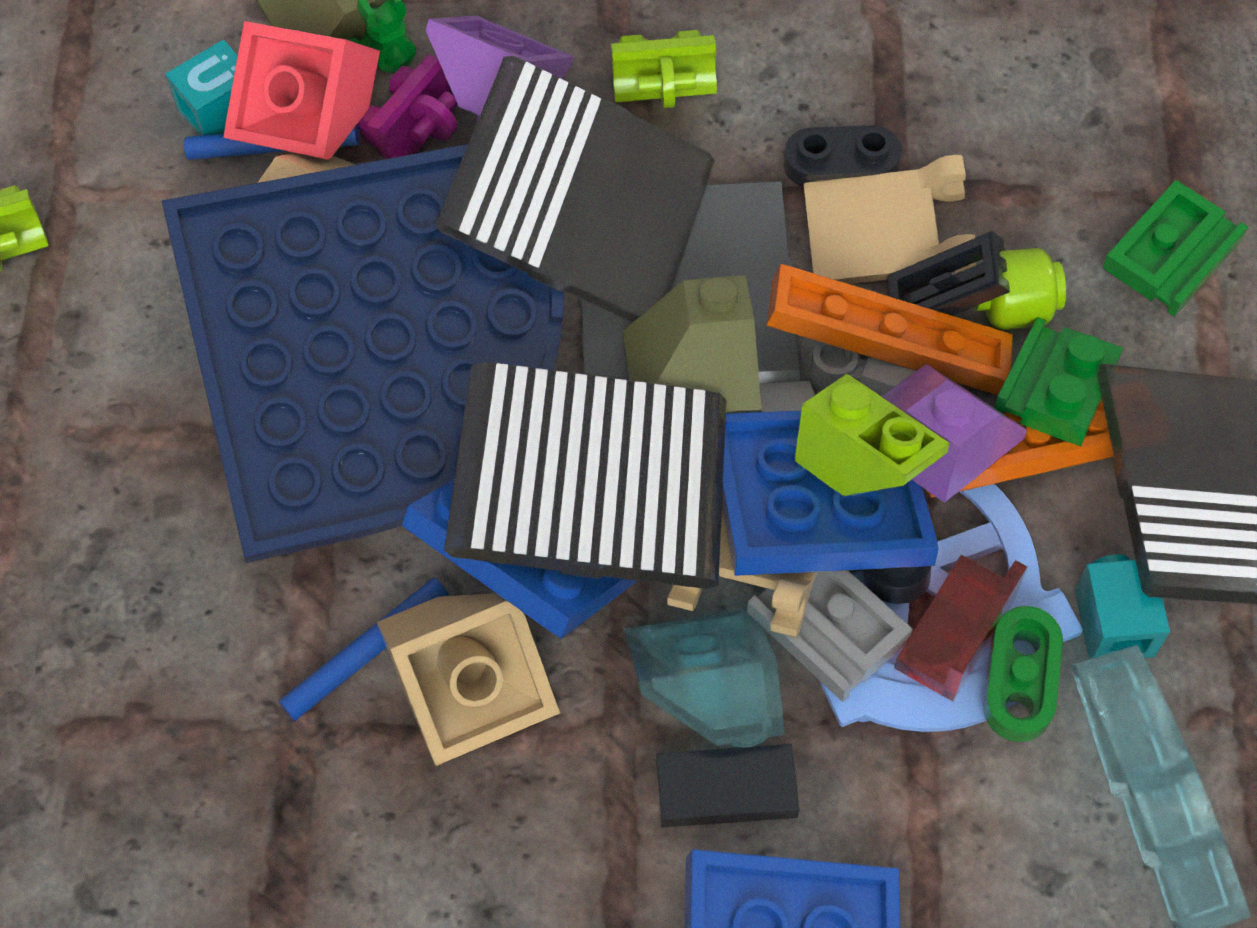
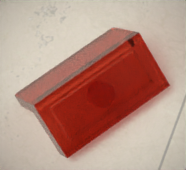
M960 555L898 655L894 669L953 702L991 640L999 619L1009 610L1015 600L1028 566L1015 560L1005 578L971 559Z

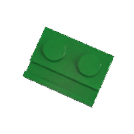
M1175 180L1107 254L1102 269L1150 301H1153L1155 298L1169 307L1167 312L1175 317L1243 240L1249 226L1242 222L1238 226L1224 218L1226 213L1224 210Z
M1037 317L997 396L994 408L1002 414L1008 412L1022 417L1021 425L1082 446L1118 366L1123 347L1063 327L1061 333L1044 327L1046 320Z

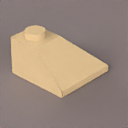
M497 593L437 597L377 622L399 681L435 766L560 714L525 614Z

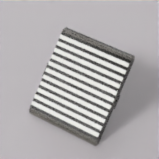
M480 362L471 366L444 551L454 558L560 571V574L598 579L605 576L701 589L718 586L727 400L720 393L713 391L622 380L620 377L583 372L576 374L492 362Z

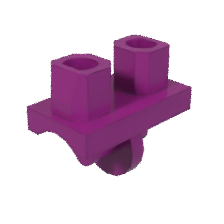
M428 54L415 69L401 66L390 79L388 90L392 96L382 107L370 105L368 111L358 122L359 130L365 141L378 147L384 159L416 154L430 136L439 140L450 139L458 127L456 118L452 114V110L458 104L437 56Z

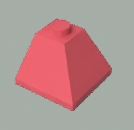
M244 21L223 138L330 160L370 107L380 51L345 39Z

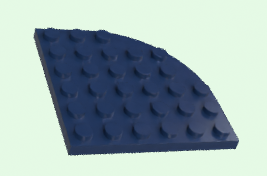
M517 135L507 137L469 235L459 231V228L495 139L162 200L163 212L245 563L369 536L400 527L411 503L483 462L497 363L507 364L508 370L496 454L506 448L516 366L528 367L519 439L528 428L536 368L548 370L547 389L556 364L564 314L562 270L553 231L539 268L529 264L547 215L544 201L522 259L520 260L511 255L539 183L536 171L531 179L505 250L501 251L494 247L530 154L527 140L487 243L476 238Z

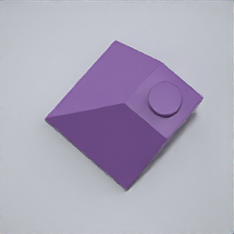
M477 15L428 19L425 29L458 106L477 114L476 123L497 132L525 62L534 65L535 69L511 128L521 126L542 70L551 73L552 76L537 115L554 92L558 79H563L571 67L574 56Z
M928 364L923 365L881 396L950 443L947 454L912 479L944 503L1025 439L1027 429Z

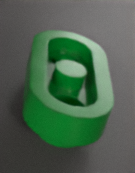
M1020 606L1007 611L999 619L991 638L983 703L984 716L988 725L996 734L1013 742H1027L1041 736L1048 728L1057 706L1063 635L1057 621L1049 613L1037 607ZM1025 640L1033 645L1035 653L1031 655L1021 654L1015 649L1013 642ZM1009 702L1023 704L1027 708L1029 716L1024 718L1014 717L1008 712L1006 704Z

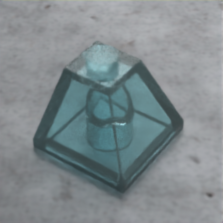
M747 609L624 629L626 644L641 695L715 745L730 744L735 747H752L761 744L768 737L785 735L777 660L760 623L747 613Z

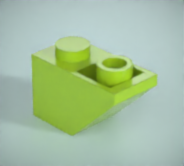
M845 374L802 404L794 461L842 496L904 486L947 454L950 443L849 374Z

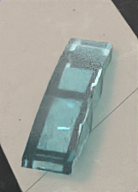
M1138 645L1125 647L1072 664L1071 668L1112 796L1122 797L1143 865L1154 867L1173 928H1220L1251 917L1227 845L1199 774L1171 711Z

